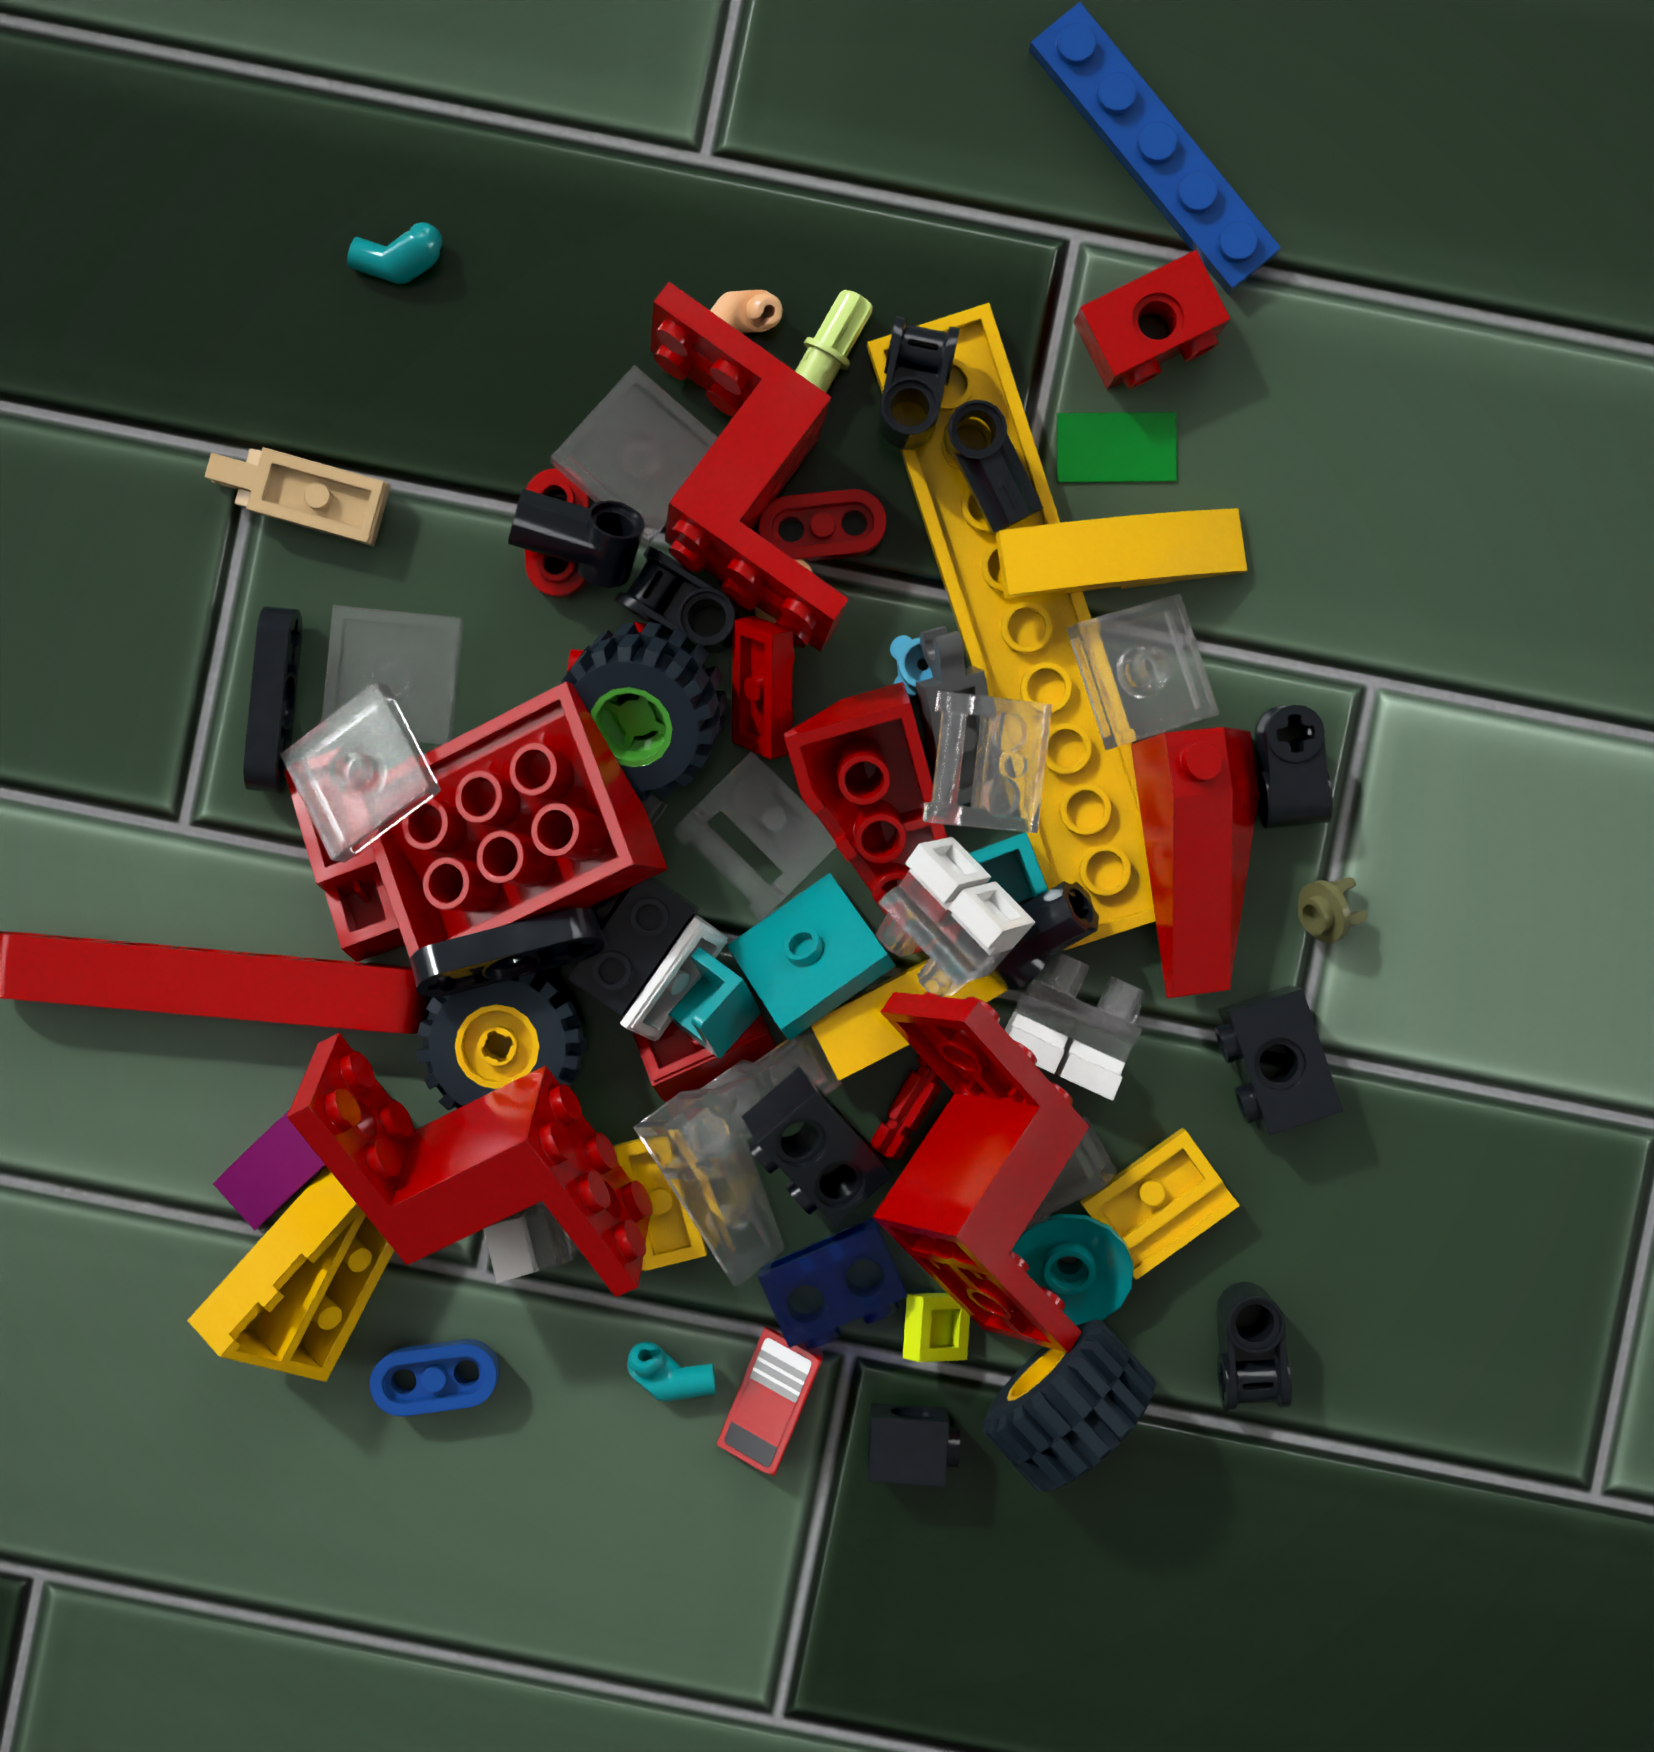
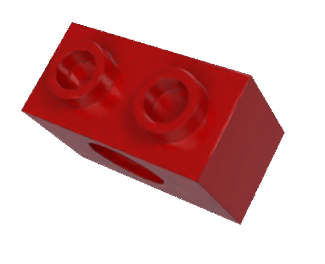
M1194 250L1081 306L1073 323L1106 390L1124 382L1127 390H1131L1161 374L1160 363L1179 354L1187 362L1218 346L1219 341L1216 336L1225 328L1230 321V317L1197 250ZM1144 314L1159 315L1168 325L1169 336L1160 340L1148 338L1140 330L1138 318Z

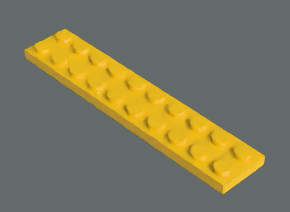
M986 303L918 325V327L946 332L950 326L960 328L949 383L948 386L944 387L934 433L923 446L913 450L900 449L970 667L975 666L984 670L999 757L1023 831L1027 833L1047 888L1050 890L1064 881L1069 884L1077 881L1091 896L1093 907L1099 915L1098 930L1063 949L1065 951L1155 922L1156 920L1131 750L1132 742L1083 591L1064 594L1063 591L1004 598L996 533L991 534L957 462L951 458L945 449L943 441L944 428L959 406L972 400L988 401L997 406L1005 417L1007 434L1043 506L1042 510L1005 529L1060 523L990 303ZM892 334L867 342V349L882 394L887 375L884 371ZM912 401L901 402L891 410L894 419L904 426H916L927 418L924 409ZM970 417L963 419L958 424L957 432L959 439L966 447L981 450L990 445L992 436L990 428L981 419Z

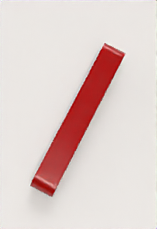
M0 931V998L401 1034H418L420 1022L427 1020L428 1010L426 1007L428 1006L429 997L418 994L411 966Z

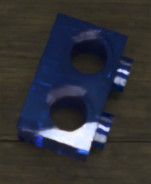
M873 1217L761 1265L758 1278L789 1348L804 1342L806 1349L822 1346L841 1335L839 1326L863 1317L866 1324L884 1319L900 1309L897 1301L908 1297L906 1285L879 1223ZM863 1259L874 1261L883 1271L880 1281L875 1286L867 1289L855 1287L846 1276L849 1267L856 1261ZM809 1285L817 1288L825 1300L821 1308L816 1312L802 1314L794 1310L789 1304V1294L799 1286Z

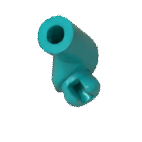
M425 222L414 224L409 231L405 232L388 246L357 236L350 245L347 255V266L393 283L405 284L436 263L443 243L442 236L438 229Z
M651 1341L639 1342L631 1348L627 1360L628 1372L634 1381L656 1400L669 1402L717 1395L713 1363L681 1367L661 1347Z

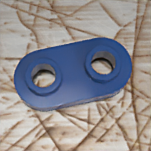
M475 1339L397 1348L387 1353L374 1367L370 1376V1393L374 1402L381 1410L394 1416H411L470 1408L481 1404L491 1395L499 1381L500 1364L495 1352L487 1344ZM462 1361H472L479 1368V1378L475 1380L464 1379L458 1371L459 1363ZM400 1369L410 1370L416 1377V1386L411 1389L401 1387L397 1383L396 1372Z

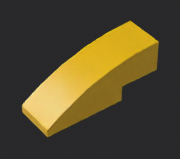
M963 941L842 1003L811 1025L839 1081L910 1045L880 1012L894 992L919 995L930 992L940 997L958 999L975 997L987 1003L1008 990L964 947Z

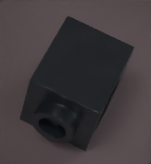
M871 1403L867 1454L868 1482L945 1487L947 1467H958L960 1454V1428L949 1427L950 1422L946 1407Z

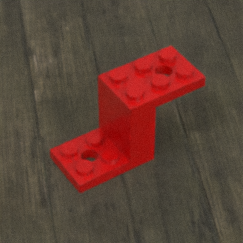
M668 282L653 301L650 351L654 353L655 361L664 371L679 380H684L688 377L707 391V398L716 408L733 417L669 502L665 542L671 545L668 550L673 558L687 569L695 573H700L704 569L724 584L721 586L722 591L739 606L750 611L756 606L776 619L775 624L793 630L794 645L805 648L807 644H810L821 652L835 633L849 599L754 532L753 528L760 520L764 509L776 499L819 441L831 396L671 282Z
M894 992L880 1011L881 1014L954 1092V1095L873 1215V1218L983 1330L1069 1354L1082 1331L1063 1312L1065 1303L1050 1290L1037 1285L1027 1274L1029 1265L1011 1250L1090 1126L1071 1106L1073 1099L1070 1094L1057 1084L1050 1082L1035 1065L1037 1058L1033 1052L1023 1044L1013 1040L998 1023L1000 1021L999 1014L989 1004L975 997L958 999L940 997L930 992H926L924 995Z
M340 1033L317 1044L287 1118L406 1265L416 1262L542 1201L615 1297L639 1287L643 1257L646 1254L649 1220L653 1212L651 1199L644 1186L637 1180L631 1181L622 1169L610 1140L603 1133H596L582 1115L579 1100L573 1090L566 1084L560 1085L546 1065L415 1130L406 1108L400 1102L390 1098L375 1079L374 1071L367 1058L362 1053L354 1051Z

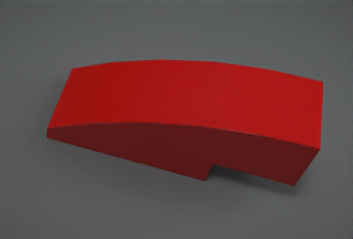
M343 748L284 770L316 884L325 892L341 949L355 962H360L405 945L352 791L361 787V784L348 753Z

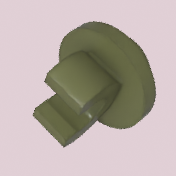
M1348 877L1331 882L1316 880L1301 889L1298 897L1299 920L1305 930L1317 940L1324 943L1336 942L1348 934L1350 926L1359 925L1367 919L1366 909L1350 913L1349 905L1343 895L1346 890L1356 886L1354 878Z

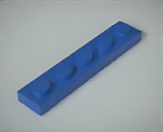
M1081 2L1077 3L1031 41L1029 47L1031 55L1192 251L1197 250L1206 269L1227 294L1277 255L1281 249L1280 245Z

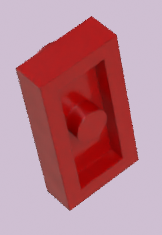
M756 616L735 619L732 639V742L769 759L789 755L783 734L792 729L794 720L792 710V674L795 659L793 630Z

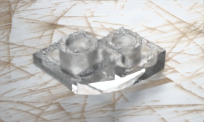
M806 1029L789 1041L787 1039L754 1063L742 1059L692 1094L721 1147L727 1149L753 1137L741 1116L799 1066L826 1095L842 1085L841 1080L838 1081L814 1031Z

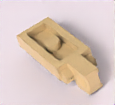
M265 447L262 448V451L250 448L246 462L211 452L204 476L207 479H211V482L214 484L238 490L234 504L245 507L251 513L372 547L375 546L391 488L388 482Z

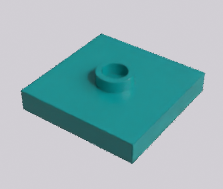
M828 873L727 945L774 1021L789 1041L896 966L831 873Z

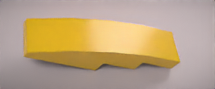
M1238 508L1080 520L999 530L995 534L1005 599L1063 591L1064 594L1119 586H1121V589L1238 574L1248 571Z

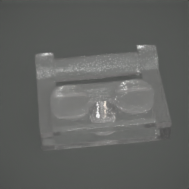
M937 691L935 711L941 712L932 801L925 802L923 821L946 825L1038 833L1052 704ZM967 715L981 716L971 806L957 805Z
M753 751L672 830V833L684 845L691 842L752 903L748 909L761 922L836 848L834 839L816 814L813 815L808 806ZM720 811L783 872L771 885L708 824Z

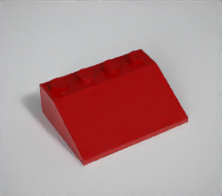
M567 681L352 791L409 958L417 950L437 942L566 909L588 908L668 869L643 804L575 687Z

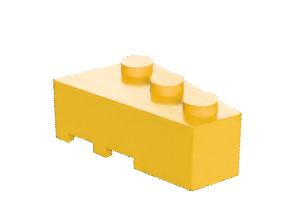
M325 1167L187 1321L219 1357L327 1382L394 1249L331 1171Z

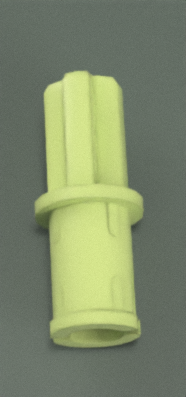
M841 291L815 337H807L804 341L807 351L795 371L827 393L839 370L848 369L850 361L847 359V356L871 316L873 305L854 291Z

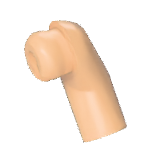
M744 290L724 293L710 311L739 332L754 333L767 331L775 327L782 318L783 308L780 300L768 291Z

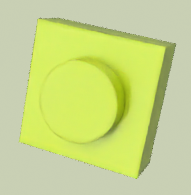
M948 1293L907 1294L903 1359L916 1362L967 1360L970 1315Z

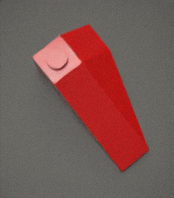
M904 682L843 698L784 733V740L801 798L813 815L816 814L834 839L838 850L846 861H849L871 891L876 903L911 952L914 954L964 940L967 931L951 916L952 912L946 910L909 872L910 868L905 864L919 843L947 838Z
M1215 727L1164 732L1131 744L1166 998L1230 990L1260 794L1251 731Z

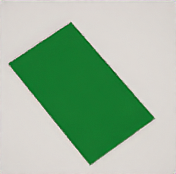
M1176 412L1057 413V482L1177 481Z

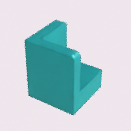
M1026 832L969 852L991 876L987 883L996 881L1016 902L1031 897H1038L1048 891Z
M698 947L690 958L702 977L668 1015L678 1028L720 1059L762 1011L744 980L701 947Z

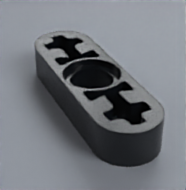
M264 606L259 616L243 766L244 783L247 790L282 793L287 783L284 770L290 767L302 645V617L298 609Z
M571 908L427 945L413 953L410 963L418 994L425 997H443L583 961L598 954L604 948L605 943L597 913L589 908Z

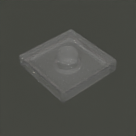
M634 365L552 454L550 463L596 503L608 500L617 501L629 505L638 511L645 523L641 542L648 546L666 526L670 500L718 437Z
M1181 593L1078 622L1066 628L1105 750L1219 715Z
M333 605L320 732L443 745L451 741L464 620L458 617Z
M377 681L280 754L330 859L342 863L348 861L442 791L389 686Z

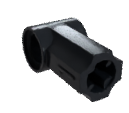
M972 400L959 406L944 428L943 441L946 451L957 462L991 534L1042 510L1043 506L1007 434L1005 417L998 407L983 400ZM970 417L981 419L990 428L992 435L990 445L981 450L966 447L959 439L957 432L958 424L963 419Z
M522 489L511 526L508 544L574 563L578 574L587 582L599 587L613 588L627 583L631 576L645 529V523L638 511L622 502L611 500L599 501L590 508Z
M1064 881L1021 906L1035 923L1013 949L989 955L968 932L964 938V947L1008 990H1017L1024 987L1041 972L1049 957L1098 930L1099 915L1093 907L1091 896L1077 881L1073 884Z

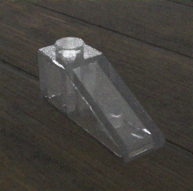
M714 1089L681 1091L633 1127L733 1286L741 1285L785 1249L749 1145Z

